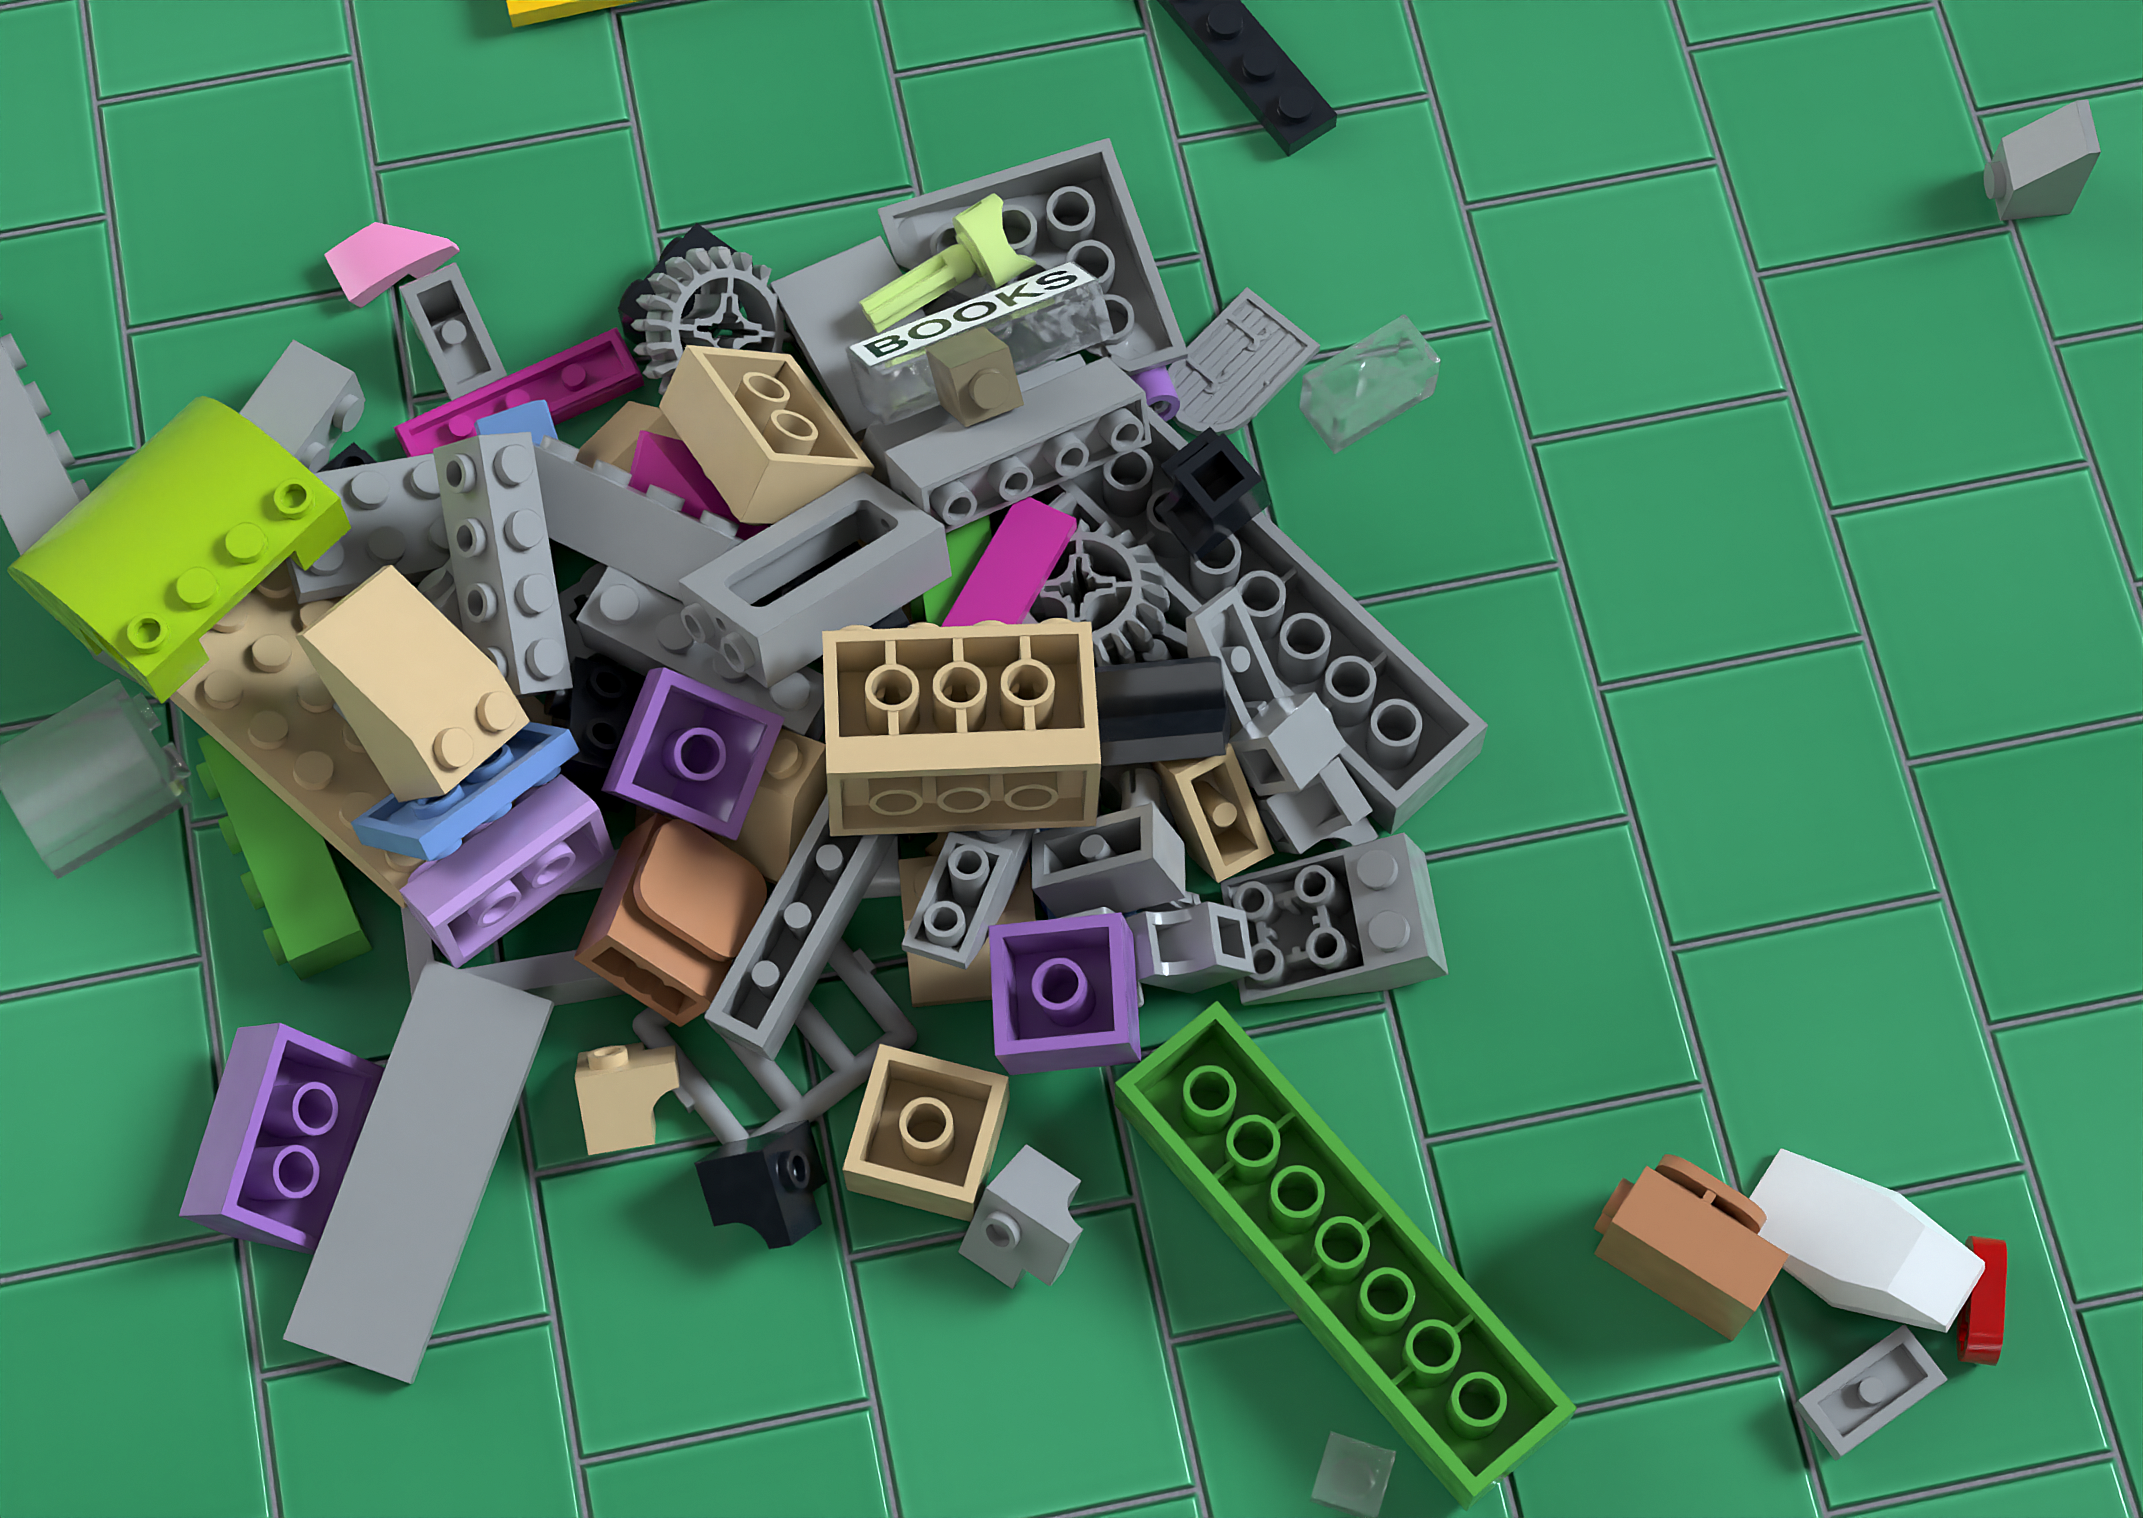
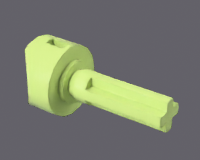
M993 193L952 218L958 244L946 248L859 301L864 315L871 322L877 333L882 332L969 279L974 273L980 278L983 277L993 289H997L1036 265L1035 260L1025 255L1016 254L1008 244L1002 225V207L1004 202L999 196Z

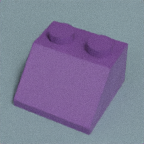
M667 668L649 669L601 791L674 820H684L700 829L737 840L785 717Z

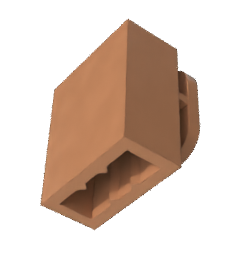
M656 813L624 837L573 959L679 1027H682L709 1009L726 978L732 960L738 956L762 912L767 898L765 880L752 863L695 825L680 819L669 820L660 813Z
M1665 1154L1655 1170L1646 1166L1635 1184L1623 1177L1593 1228L1604 1235L1594 1253L1596 1256L1731 1341L1735 1339L1754 1314L1789 1256L1785 1251L1757 1235L1766 1222L1767 1216L1756 1203L1693 1163L1671 1154Z

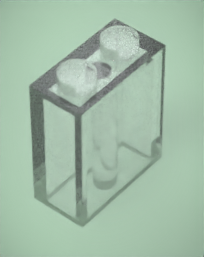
M119 679L112 681L0 746V790L41 859L57 879L69 874L193 801L182 783L183 779L192 775L173 742L168 743L162 748L160 747L151 731L161 726V722L143 693L141 692L130 698Z

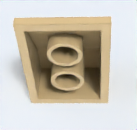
M392 565L383 566L295 636L398 802L446 795L530 722L498 667Z

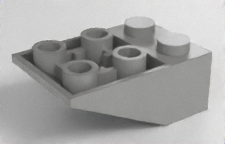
M1405 833L1220 882L1224 906L1246 912L1255 973L1237 979L1241 1003L1244 1006L1385 991L1449 975L1425 853Z

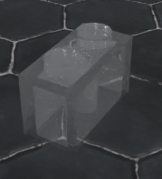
M1403 314L1304 374L1299 409L1331 451L1336 454L1435 393L1441 359L1407 315Z

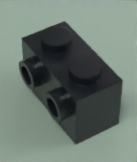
M575 656L570 665L573 688L547 693L544 704V714L552 716L551 726L569 729L579 748L577 754L560 765L561 771L558 775L562 774L588 795L599 808L619 813L626 801L603 792L601 789L646 677L636 672Z

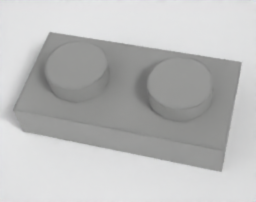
M1904 1324L1800 1398L1793 1406L1834 1460L1837 1461L1936 1390L1948 1379Z

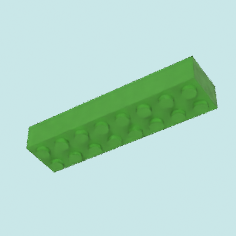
M1218 1001L1213 1003L1115 1082L1114 1105L1465 1511L1469 1510L1568 1424L1577 1410L1573 1402Z

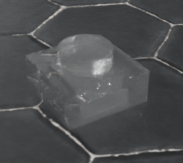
M1330 1431L1310 1502L1360 1518H1377L1396 1452Z

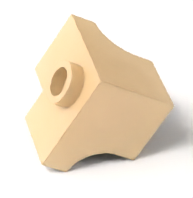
M640 1042L622 1046L602 1047L578 1054L575 1083L588 1155L655 1144L656 1122L653 1107L663 1094L672 1089L679 1088L680 1068L676 1045L645 1050L644 1043Z

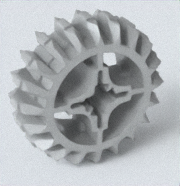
M712 247L708 253L704 248H693L686 252L685 260L682 257L670 258L665 262L667 275L664 273H654L651 277L647 278L656 295H641L636 300L643 309L648 311L647 319H637L631 324L635 330L646 332V342L637 345L633 351L638 355H651L652 361L647 365L642 374L646 375L649 379L662 378L658 393L663 396L684 352L680 340L687 345L738 350L748 343L746 350L786 354L781 350L782 344L793 342L795 339L790 330H784L783 320L786 317L784 312L780 310L777 302V295L779 293L770 290V284L767 285L772 269L765 265H754L752 267V255L746 252H735L731 256L730 249H727V247ZM701 286V294H695V303L692 311L681 319V314L687 300ZM738 299L745 309L748 321L739 311ZM717 324L718 329L730 330L732 335H718L717 338H712L711 332L697 331V326Z
M1080 519L1076 531L1022 624H1037L1051 618H1064L1072 622H1091L1094 668L1136 663L1134 652L1152 654L1155 645L1152 635L1164 633L1166 621L1163 613L1169 611L1170 599L1167 590L1164 589L1167 581L1163 568L1159 567L1158 563H1156L1154 553L1148 548L1147 544L1138 546L1136 536L1129 529L1115 537L1114 528L1107 521L1096 532H1091L1089 525ZM1094 572L1107 573L1118 577L1124 582H1117L1115 577L1100 576Z

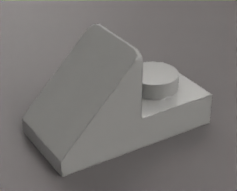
M452 263L399 287L415 332L424 343L451 401L507 376L457 263Z

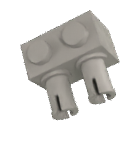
M1136 768V787L1132 786V773L1129 770L1120 776L1121 811L1101 816L1102 793L1099 790L1096 826L1053 828L1032 834V890L1057 918L1100 907H1107L1115 913L1121 912L1123 914L1186 898L1184 842L1160 813L1162 779L1157 772L1146 768Z

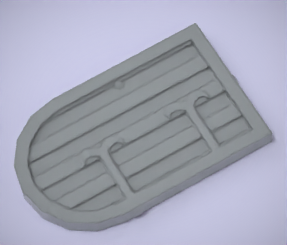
M1246 287L1186 348L1188 358L1172 363L1168 369V374L1180 401V408L1172 419L1180 428L1195 436H1199L1209 427L1218 436L1222 433L1225 435L1235 433L1255 418L1271 399L1320 351V344Z

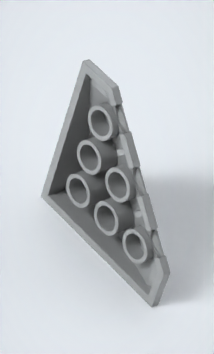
M1110 138L877 209L893 259L900 270L909 272L946 248L958 244L952 218L995 193L1004 202L1002 207V225L1008 244L1016 254L1025 255L1035 260L1036 265L997 289H993L983 277L980 278L974 273L969 279L952 289L954 295L969 301L1072 262L1093 277L1094 280L1007 314L1030 324L1031 331L1073 350L1075 346H1078L1101 358L1107 356L1128 376L1188 358V351Z

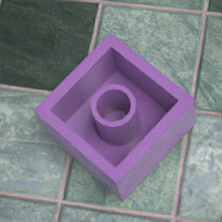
M1121 912L989 926L995 1056L1010 1075L1141 1062L1134 937Z

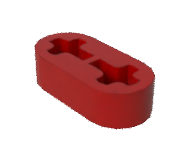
M1968 1236L1964 1246L1985 1262V1270L1958 1313L1957 1357L1960 1362L1996 1366L2001 1354L2004 1336L2007 1246L2005 1240Z

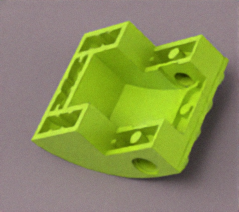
M200 396L189 403L8 567L7 572L11 578L90 651L98 656L104 650L154 698L163 704L210 660L199 641L208 630L287 557H290L298 566L306 571L352 527L342 507L340 497L300 461L259 427L232 408L215 399Z

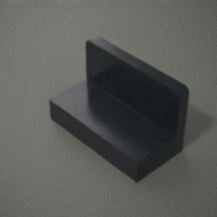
M1218 656L1094 668L1101 766L1226 755L1232 725L1222 662Z

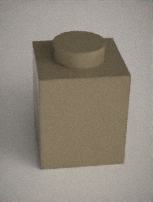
M983 326L925 347L940 405L965 427L1024 405L1009 346Z

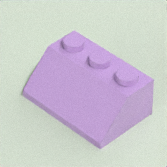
M560 774L549 783L530 787L518 797L515 807L501 818L477 826L464 836L462 845L454 853L442 860L427 861L420 865L408 878V884L399 891L410 912L453 967L459 968L612 857L615 852L599 807L588 795Z

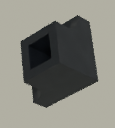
M1211 427L1207 428L1160 465L1163 473L1174 487L1168 496L1155 507L1156 513L1196 562L1271 504L1264 481L1224 433L1218 436Z
M809 1120L788 1123L755 1137L725 1143L694 1163L714 1227L730 1223L748 1225L763 1237L770 1250L791 1246L822 1224L813 1192L827 1183V1178Z

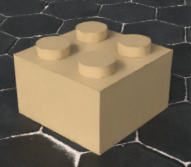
M879 1044L842 1169L847 1190L971 1222L985 1190L1010 1101L1009 1077Z

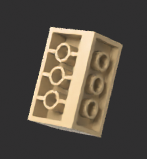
M1051 618L1037 624L1007 625L1000 621L987 620L978 622L973 626L939 627L932 623H916L906 628L872 629L864 625H850L840 630L822 631L826 772L830 836L1096 826L1101 755L1091 622H1072L1064 618Z

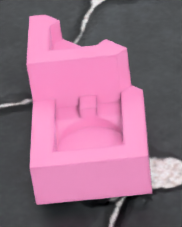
M374 222L325 253L324 256L349 302L362 308L407 274L417 279L428 275L460 252L457 244L447 238Z

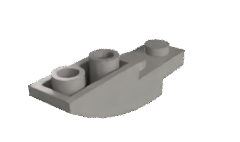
M1039 828L949 832L903 939L902 950L966 970L989 937V926L996 925L1012 895L1032 851V834L1038 833Z

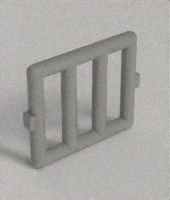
M841 937L828 963L875 1019L885 1034L854 1056L810 1000L807 999L794 1024L833 1073L803 1096L775 1061L772 1062L721 1035L781 1111L750 1136L664 1028L671 1023L670 1020L648 1007L634 1018L633 1030L647 1049L676 1045L680 1078L679 1088L672 1089V1092L688 1113L694 1109L698 1112L723 1145L728 1142L743 1140L770 1132L788 1123L809 1120V1123H811L870 1078L879 1044L908 1050L917 1040L915 1027L873 977L877 974L876 967L861 948L853 952ZM736 958L732 960L728 972L730 971V969H731L733 963L735 962Z

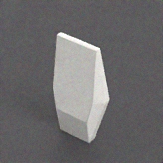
M1782 1148L1749 1198L1767 1216L1766 1222L1757 1235L1789 1254L1782 1268L1832 1307L1947 1333L1985 1270V1262L1900 1193Z

